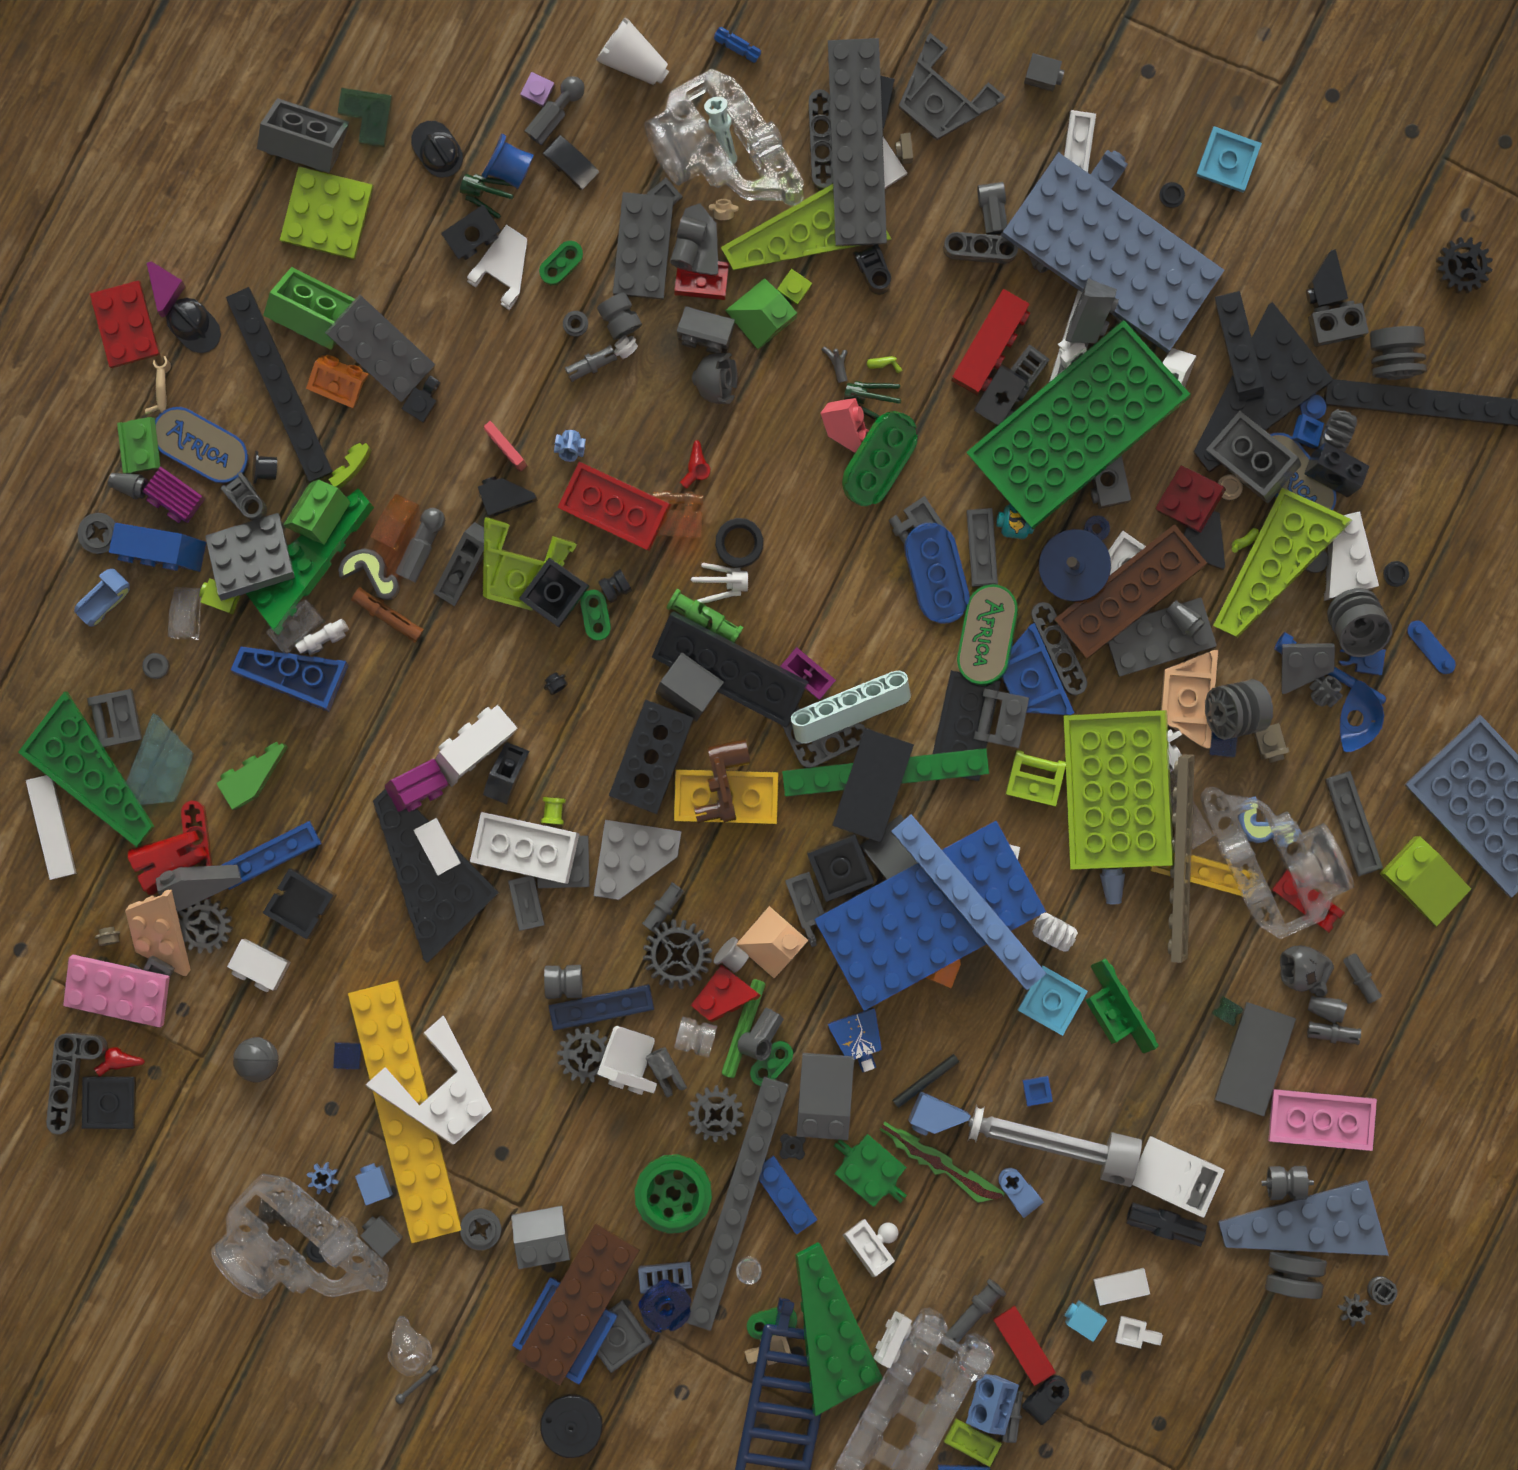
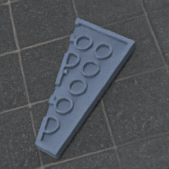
M1367 1180L1309 1195L1306 1200H1292L1217 1221L1224 1246L1227 1248L1388 1255Z

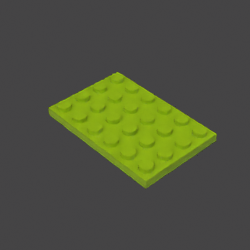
M1167 710L1064 716L1070 869L1174 865Z

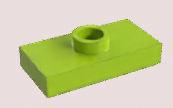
M955 1418L944 1439V1443L989 1467L1002 1445L1001 1442Z

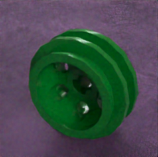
M679 1154L663 1155L649 1162L640 1173L634 1190L635 1204L642 1219L652 1228L668 1234L682 1233L697 1226L707 1215L712 1200L711 1181L704 1168L693 1159ZM675 1170L683 1172L681 1179L674 1178L673 1173ZM657 1175L664 1177L665 1181L663 1184H656L655 1177ZM690 1183H694L697 1186V1191L690 1193L687 1190V1186ZM671 1186H674L675 1190L680 1189L681 1195L676 1199H673L672 1195H667L666 1190ZM652 1194H657L660 1197L658 1203L654 1204L650 1201ZM685 1202H689L692 1204V1210L685 1212L682 1205ZM672 1208L674 1214L671 1217H667L664 1215V1209Z

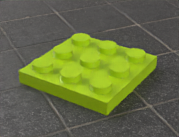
M298 166L280 241L355 260L374 186Z

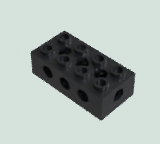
M645 699L609 796L658 815L694 718ZM659 726H663L668 730V735L664 740L654 738V730ZM649 750L658 752L659 759L655 764H647L645 762L644 756ZM646 774L649 777V785L646 788H638L636 786L635 780L638 775Z

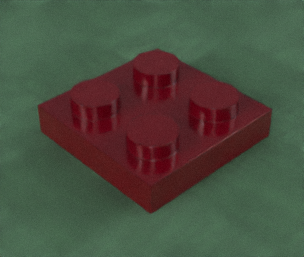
M1180 465L1155 509L1157 512L1201 533L1225 493L1226 488Z

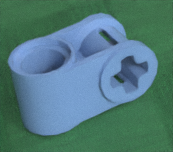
M1006 1168L1001 1171L998 1177L999 1184L1023 1218L1044 1203L1033 1187L1025 1181L1016 1169ZM1008 1176L1015 1178L1016 1184L1014 1186L1007 1184L1006 1178Z

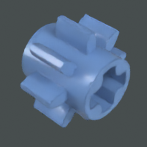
M565 430L562 436L556 435L554 453H559V457L564 461H575L578 456H584L586 439H581L577 431Z
M326 1162L323 1168H320L316 1163L314 1165L316 1172L307 1173V1176L312 1178V1182L308 1187L315 1186L318 1188L317 1194H320L325 1188L328 1193H331L332 1187L330 1185L339 1183L338 1179H334V1174L337 1173L338 1169L333 1171L329 1169V1162ZM320 1173L322 1175H328L329 1178L326 1180L327 1184H325L324 1181H318L317 1178L320 1177Z

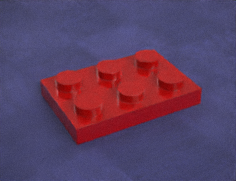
M139 280L90 293L110 368L160 355L142 285Z

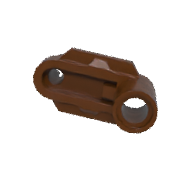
M746 739L708 747L714 778L708 779L711 793L717 792L719 800H716L717 803L694 807L695 814L707 813L706 815L696 816L697 823L718 818L724 822L736 820L726 769L751 764Z

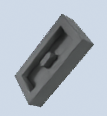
M534 876L509 880L508 883L519 931L545 925Z

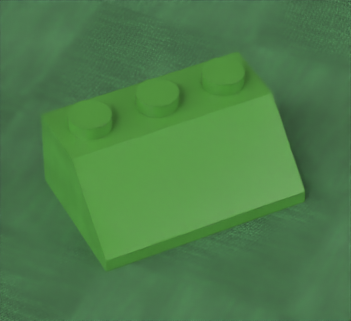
M291 267L269 293L263 316L332 350L336 342L325 332L355 299Z

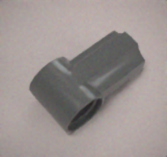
M1004 183L977 185L978 201L983 211L985 233L987 235L1001 234L1007 227L1004 206L1006 204Z
M765 1008L752 1031L745 1032L739 1038L738 1051L759 1061L766 1060L772 1051L771 1040L784 1018L773 1010Z

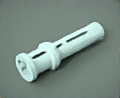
M713 97L704 105L705 112L710 117L708 121L709 127L715 132L721 162L727 166L733 165L737 161V155L730 132L731 117L726 111L728 104L722 97Z

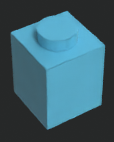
M1078 1300L1076 1305L1072 1303L1064 1315L1067 1317L1065 1323L1092 1342H1094L1107 1322L1103 1315Z

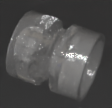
M682 1017L674 1049L686 1052L694 1049L696 1055L709 1058L717 1026L705 1022L699 1026L696 1020Z

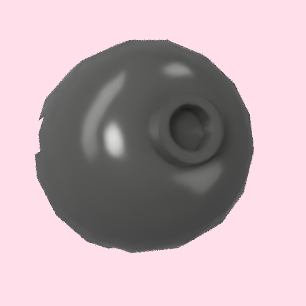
M731 353L709 354L701 360L697 369L693 372V384L696 386L699 394L708 402L730 404L735 395L730 394L732 387L737 388L738 372L735 360H730L729 358L732 356Z

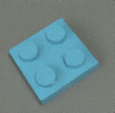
M1214 126L1196 176L1244 193L1262 143Z
M1042 965L1043 970L1047 974L1029 988L1017 1010L1063 1036L1088 991Z

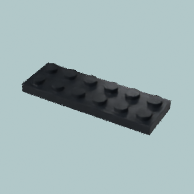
M674 611L669 615L652 655V658L671 667L680 654L684 653L724 682L718 690L719 693L786 728L790 725L791 716L796 712L809 683L807 680Z

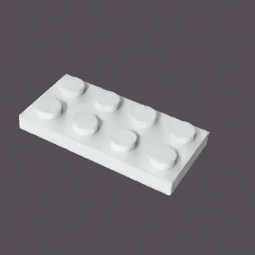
M481 812L470 862L568 884L579 833Z

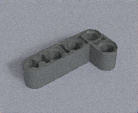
M65 1033L56 1038L53 1048L46 1121L47 1128L51 1133L63 1134L74 1127L81 1059H96L103 1056L108 1049V1044L104 1037L94 1034ZM65 1038H70L73 1041L74 1047L70 1052L66 1051L63 1047ZM91 1040H95L99 1044L97 1054L91 1053L88 1049ZM64 1063L68 1064L71 1068L69 1077H64L60 1072V1068ZM61 1089L65 1090L69 1095L66 1103H62L58 1099V1092ZM66 1107L68 1108V1110L63 1111V1112H62V1110H58V1111L56 1110V1108H59V1109H61V1108H66ZM61 1118L66 1124L60 1127V1124L56 1123V1119Z

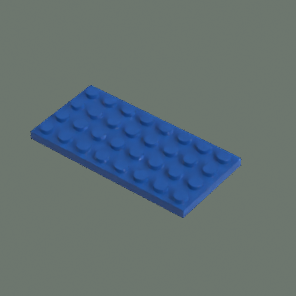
M997 821L942 850L1010 931L1046 912ZM918 863L814 919L863 1011L986 945L983 939Z

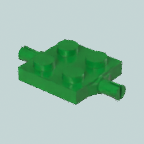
M868 1134L864 1136L859 1144L852 1148L843 1140L838 1139V1143H835L833 1147L845 1155L842 1164L834 1172L838 1178L872 1207H875L879 1200L888 1193L899 1203L903 1201L900 1196L905 1198L907 1194L900 1190L896 1183L899 1176L907 1168Z

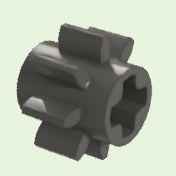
M1322 676L1316 679L1309 687L1313 690L1311 692L1312 700L1322 707L1328 705L1331 708L1343 696L1340 693L1342 689L1340 682L1332 676H1327L1326 678Z
M1357 1293L1354 1294L1353 1299L1343 1296L1344 1304L1337 1306L1344 1313L1340 1316V1319L1346 1320L1350 1318L1349 1325L1354 1327L1355 1321L1365 1324V1316L1371 1315V1312L1365 1308L1369 1301L1365 1299L1359 1302L1360 1296ZM1352 1305H1355V1306L1358 1307V1308H1357V1312H1358L1357 1315H1354V1314L1351 1313V1312H1352V1309H1351V1306H1352Z

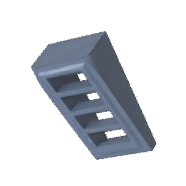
M690 1261L638 1267L640 1294L692 1288ZM683 1268L684 1283H679L678 1269ZM668 1270H673V1284H669ZM657 1271H662V1285H658ZM648 1272H652V1286H648Z

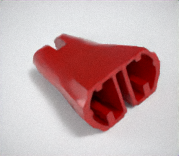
M195 830L129 849L128 860L135 872L144 871V873L137 876L144 892L153 896L158 892L156 878L160 877L162 873L169 870L173 871L179 867H193L207 856L204 847L191 850L190 852L186 848V846L189 847L194 842L200 840Z

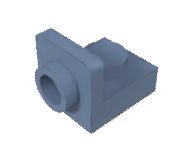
M1107 150L1090 175L1112 189L1128 164L1125 162V157L1120 153Z

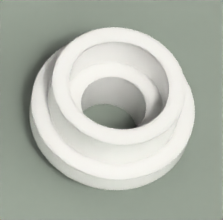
M625 335L615 343L616 349L614 353L616 356L620 355L622 359H625L637 349L638 345L635 343L636 339L634 336L627 337Z

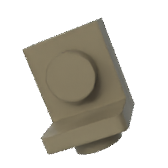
M1279 723L1270 725L1265 731L1254 733L1261 760L1268 758L1270 763L1285 759L1283 754L1290 752L1289 748H1286Z

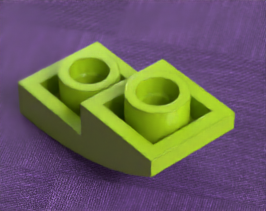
M358 443L348 450L349 454L345 458L350 466L346 468L343 465L332 472L333 477L329 481L334 487L341 489L361 470L372 451L367 443L364 445Z

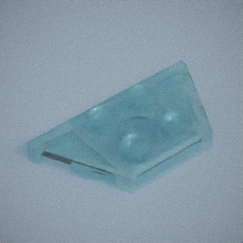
M154 713L151 716L126 781L140 805L175 802L194 755L161 720L160 716Z

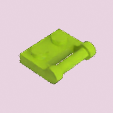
M1016 750L1005 795L1056 807L1066 762L1060 760L1054 762L1025 755L1024 751ZM1021 764L1055 772L1054 780L1021 772Z

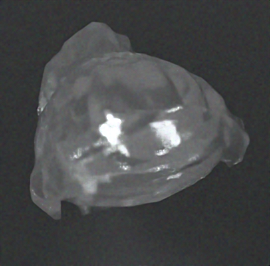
M400 1316L395 1323V1329L392 1333L388 1360L399 1373L405 1376H416L423 1372L425 1366L432 1359L431 1345L426 1337H423L409 1326L410 1323L406 1317Z

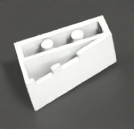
M1360 511L1344 515L1353 521L1328 545L1324 601L1334 599L1346 590L1354 588L1370 590L1379 586Z
M498 705L492 710L489 707L484 709L477 716L479 720L473 725L467 723L458 731L460 736L453 741L449 738L438 747L440 752L435 760L451 787L458 782L461 776L474 769L477 763L495 751L517 730L514 723Z

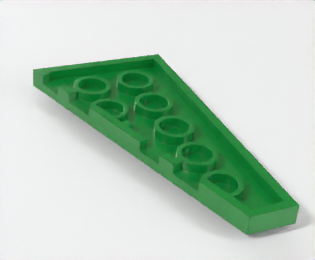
M818 1242L795 1254L798 1285L800 1286L802 1300L801 1311L804 1318L803 1329L807 1365L810 1372L809 1383L813 1399L812 1410L815 1416L883 1380L824 1250Z

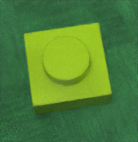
M791 269L777 290L787 299L798 305L812 286V282Z

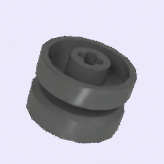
M1270 1252L1268 1266L1284 1274L1272 1273L1267 1275L1266 1290L1295 1298H1322L1324 1285L1320 1281L1308 1277L1324 1276L1327 1267L1325 1260L1291 1253Z

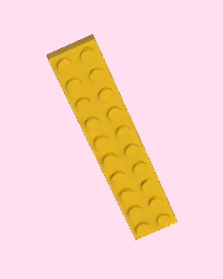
M399 980L348 993L369 1079L371 1080L386 1067L418 1105L422 1104L428 1098V1093ZM373 1091L411 1243L461 1231V1222L439 1136Z

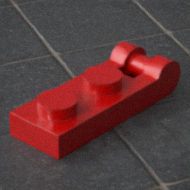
M1288 869L1285 870L1271 889L1328 933L1334 928L1332 925L1337 918L1341 919L1345 913ZM1323 908L1329 911L1324 919L1318 915Z

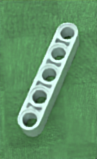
M893 671L797 710L791 716L795 739L800 743H810L907 703L911 698L907 675L902 671Z

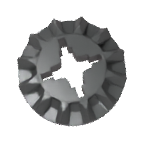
M93 513L86 516L78 527V539L82 547L96 554L108 552L116 522L110 516L103 513ZM93 525L100 530L107 529L102 534L104 542L99 538H92V535L95 534Z
M482 1208L472 1210L466 1214L460 1225V1234L463 1241L475 1250H486L494 1246L499 1240L502 1230L499 1218L492 1211ZM475 1219L481 1225L491 1224L485 1230L487 1239L481 1233L471 1235L477 1228Z

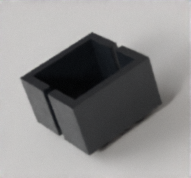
M288 869L277 888L280 891H285L284 894L274 893L263 914L303 938L311 939L323 920L319 915H326L337 894L297 870Z

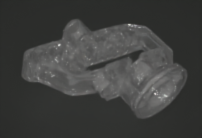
M710 69L673 89L670 92L665 111L645 121L644 127L651 148L666 174L676 185H682L702 173L710 186L714 185L716 188L727 184L740 197L746 200L783 201L785 204L793 206L802 202L804 198V181L797 167L782 147V137L778 128L772 121L765 122L745 91L734 78ZM707 92L711 98L722 97L727 101L728 108L726 111L731 117L734 132L748 151L749 160H752L761 178L748 181L741 176L712 133L706 120L699 114L691 102L692 99ZM679 115H687L684 118L678 117ZM707 153L714 154L710 157L704 156Z
M1208 787L1202 792L1201 803L1216 837L1214 838L1222 857L1229 866L1250 914L1260 927L1277 938L1282 939L1324 920L1333 897L1355 888L1342 852L1325 823L1301 833L1297 822L1293 821L1288 811L1276 816L1268 805L1257 798L1225 794L1216 787ZM1214 794L1220 797L1216 801L1222 810L1217 811L1211 802L1208 803L1211 800L1210 795ZM1253 808L1259 809L1264 820L1269 824L1274 835V843L1286 869L1289 870L1294 880L1293 885L1306 912L1305 916L1285 924L1254 856L1255 853L1237 817L1239 814ZM1225 816L1229 817L1231 821L1229 827L1220 829L1218 826L1219 820ZM1291 842H1297L1299 846L1298 851L1292 855L1288 854L1287 846ZM1244 864H1246L1248 867H1251L1248 869V873L1251 877V879L1249 880L1247 876L1241 872L1243 870L1242 866ZM1318 889L1319 897L1314 901H1309V891ZM1263 906L1264 909L1268 913H1270L1269 921L1267 922L1264 919H1261L1264 917L1263 911L1261 909V907Z
M261 1174L229 1207L226 1216L227 1233L211 1249V1256L222 1274L235 1287L255 1299H263L279 1282H282L292 1292L296 1290L303 1294L310 1287L329 1297H337L366 1289L379 1292L385 1289L389 1277V1267L357 1237L358 1230L350 1220L345 1217H340L337 1220L286 1177ZM281 1190L285 1191V1193H282V1192H281L279 1195L276 1193V1191H277V1192H280ZM255 1195L260 1196L320 1249L319 1254L321 1253L328 1264L335 1268L340 1266L347 1273L339 1280H331L323 1273L316 1272L305 1262V1258L285 1240L280 1238L277 1242L274 1241L268 1234L269 1227L245 1205ZM247 1225L251 1228V1231L243 1232L239 1229V1226ZM353 1256H360L364 1261L362 1263H355L351 1258ZM282 1258L287 1259L290 1264L282 1266L278 1260Z

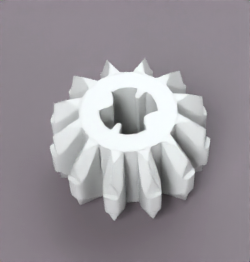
M1043 913L1039 919L1037 918L1032 930L1035 937L1063 952L1068 951L1073 946L1078 934L1074 927L1048 913Z

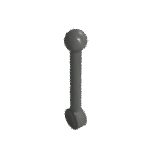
M436 1365L433 1366L403 1394H398L395 1397V1401L398 1404L404 1403L405 1398L430 1376L435 1374L439 1368Z

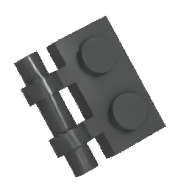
M925 496L903 510L908 518L903 523L897 515L888 520L893 527L892 532L896 537L899 536L904 545L909 535L907 530L912 526L915 528L924 523H936L945 527Z

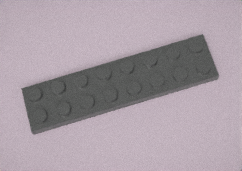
M879 38L828 40L836 246L887 244Z

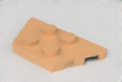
M1218 650L1210 651L1164 670L1161 710H1167L1168 726L1176 731H1180L1182 735L1206 749L1211 747L1212 731L1205 715V700L1207 693L1216 684Z
M166 890L158 897L151 896L143 902L138 901L130 904L125 912L135 952L148 959L151 956H155L174 967V972L187 976L191 969L172 890Z

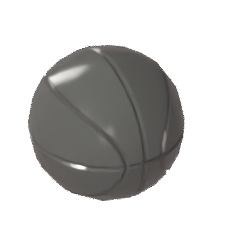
M252 1037L241 1042L236 1048L233 1055V1066L241 1078L249 1082L258 1083L269 1079L276 1072L279 1055L271 1042L260 1037Z

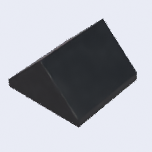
M548 558L519 599L560 628L590 586L554 560Z

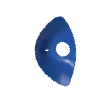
M1360 680L1355 681L1341 712L1340 736L1345 752H1353L1370 743L1379 734L1384 722V711L1379 698L1366 683ZM1353 710H1358L1363 714L1364 720L1359 726H1352L1347 720L1348 714Z

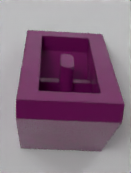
M147 262L157 312L161 317H166L186 286L178 277L153 262Z
M797 647L780 666L807 680L809 683L806 690L819 700L836 681Z

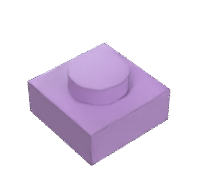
M531 72L520 95L544 107L555 84Z

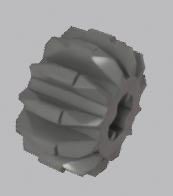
M1337 409L1332 412L1322 433L1320 445L1322 446L1326 442L1345 452L1357 425L1356 416L1344 410Z

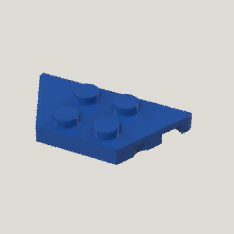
M1033 623L1012 646L1009 666L1006 673L1002 676L1009 694L1029 698L1026 713L1074 714L1037 627Z

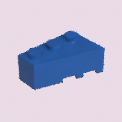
M115 523L109 553L118 555V560L133 563V560L137 559L141 560L140 564L155 567L157 563L162 564L164 569L178 571V568L201 572L206 542L184 534Z

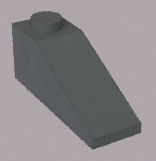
M474 522L464 531L433 592L453 606L457 604L484 560V527Z
M238 865L179 867L173 871H166L156 878L157 890L160 895L166 890H172L177 912L242 882Z

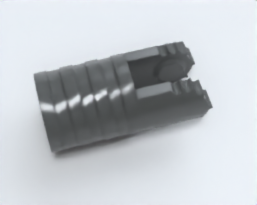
M662 1047L646 1056V1060L667 1098L673 1095L672 1088L667 1080L669 1076L672 1077L679 1090L687 1089L666 1047Z

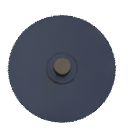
M1079 529L1063 531L1051 538L1045 545L1039 561L1040 576L1044 585L1055 596L1067 601L1086 600L1096 595L1108 581L1111 572L1109 551L1100 538L1088 531Z

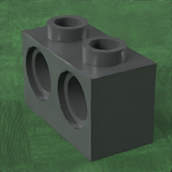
M1354 301L1340 303V308L1330 309L1329 306H1323L1314 309L1315 313L1308 317L1314 347L1365 337L1369 331L1363 303L1355 304ZM1346 314H1351L1355 317V326H1350L1345 322L1344 317ZM1320 320H1328L1331 324V330H1322L1319 325Z

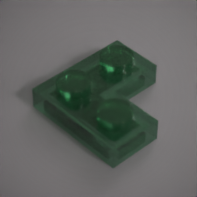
M341 88L338 115L362 118L359 136L360 144L385 147L393 99L392 95Z

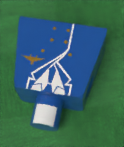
M874 1008L827 1023L844 1056H854V1059H858L862 1072L876 1068L872 1053L882 1049Z

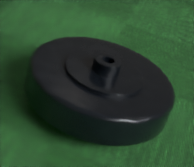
M566 1394L554 1399L546 1407L540 1423L541 1436L546 1446L553 1453L565 1458L581 1457L592 1451L598 1444L603 1429L602 1416L597 1406L588 1398L578 1394Z

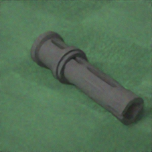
M989 1278L985 1288L978 1295L972 1297L973 1303L946 1334L941 1337V1340L946 1345H949V1348L952 1350L982 1315L990 1313L992 1311L991 1307L1001 1296L1005 1297L1006 1292L992 1279Z

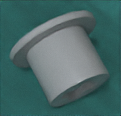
M735 937L729 939L714 958L716 965L723 963L734 973L742 968L749 956L736 945L738 939Z

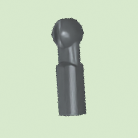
M575 76L567 77L562 81L561 95L555 102L548 101L525 130V133L533 141L541 146L566 116L564 108L570 101H577L582 98L585 89L583 81Z
M428 508L422 513L421 524L415 537L411 539L395 572L415 583L432 550L431 545L438 531L445 525L444 513L436 508Z

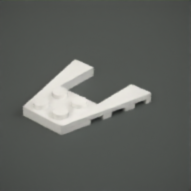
M442 1016L423 1035L456 1071L452 1077L420 1105L386 1067L365 1086L404 1111L410 1117L422 1123L426 1128L451 1145H454L492 1109L445 1017Z

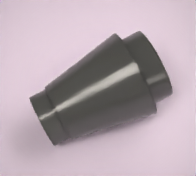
M114 472L110 474L108 479V486L133 499L144 498L146 495L143 490L149 482L143 475Z
M1177 600L1166 611L1184 635L1187 634L1191 638L1205 624L1201 619V615Z
M1311 996L1308 1011L1334 1024L1335 1022L1342 1023L1347 1003L1341 1002L1342 999Z

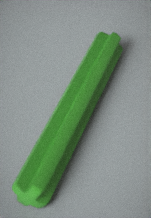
M757 979L752 980L750 987L761 996L757 1000H751L744 1004L722 1070V1075L729 1078L735 1077L742 1054L738 1051L739 1038L745 1032H750L765 988V982Z

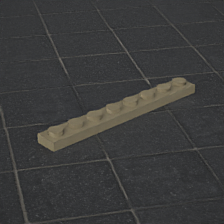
M1187 754L1178 757V761L1176 760L1174 764L1177 786L1174 787L1173 800L1177 804L1176 812L1173 813L1172 825L1176 827V833L1172 842L1175 863L1171 865L1170 871L1171 878H1174V888L1170 891V903L1173 904V914H1170L1169 929H1172V939L1168 943V954H1171V962L1178 963L1188 959L1195 755Z

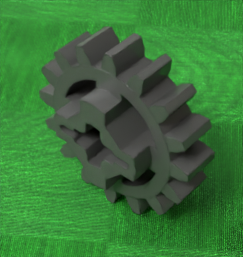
M208 897L204 903L200 901L195 905L187 907L188 910L183 909L179 912L183 917L178 918L181 932L184 935L183 940L184 943L186 941L190 943L189 950L196 946L200 954L204 948L207 949L208 953H212L214 945L220 949L223 946L221 940L225 942L229 940L230 937L226 932H231L233 927L227 925V923L232 920V917L225 916L228 910L227 907L219 908L221 901L218 900L215 904H211V897ZM201 909L198 917H189L192 912ZM212 912L218 916L219 920H216ZM203 920L209 926L206 930H203V925L200 924ZM189 930H192L196 938L192 936ZM219 933L217 938L207 941L210 934Z
M586 1027L585 1033H581V1030L576 1028L575 1036L568 1033L566 1036L569 1041L560 1042L564 1050L557 1051L558 1055L563 1056V1059L558 1064L566 1066L563 1071L564 1074L572 1073V1081L579 1076L581 1083L585 1082L586 1077H589L591 1082H595V1075L598 1073L599 1067L589 1072V1065L594 1061L602 1062L607 1048L604 1044L607 1036L600 1039L598 1037L599 1030L591 1034L590 1027ZM582 1038L581 1046L577 1049H569L574 1041ZM592 1040L599 1044L602 1052L594 1049L591 1045ZM587 1043L588 1053L592 1054V1057L587 1059L584 1067L583 1057L578 1056V1053L584 1050ZM569 1059H574L577 1062L579 1071L570 1064Z
M715 1085L714 1092H710L708 1087H706L705 1095L702 1096L700 1093H696L698 1102H690V1105L695 1109L688 1111L689 1116H694V1120L689 1124L690 1126H698L695 1131L696 1134L705 1133L704 1140H707L710 1135L713 1136L714 1142H717L718 1136H722L726 1141L727 1133L730 1132L735 1135L736 1131L733 1127H741L742 1125L737 1120L738 1117L744 1116V1112L738 1111V1108L742 1106V1102L735 1103L734 1100L737 1094L727 1095V1087L723 1092H719L718 1085ZM721 1097L724 1100L720 1103H713L708 1098ZM725 1105L722 1108L720 1114L722 1118L720 1120L714 1118L707 1122L711 1116V1108L717 1110ZM700 1106L706 1111L705 1118L702 1121L699 1119ZM730 1106L733 1109L732 1122L726 1117V1111ZM711 1125H720L723 1130L712 1131L708 1128Z

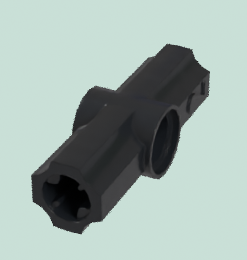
M1134 1202L1129 1207L1126 1224L1152 1231V1234L1169 1240L1177 1239L1200 1247L1206 1235L1207 1225L1183 1218L1181 1215L1159 1208L1157 1210Z

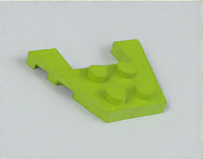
M485 517L483 596L490 600L532 611V608L519 599L548 558H551L563 567L565 564L563 561L569 552L574 551L577 544L553 536L545 561L502 550L510 525Z

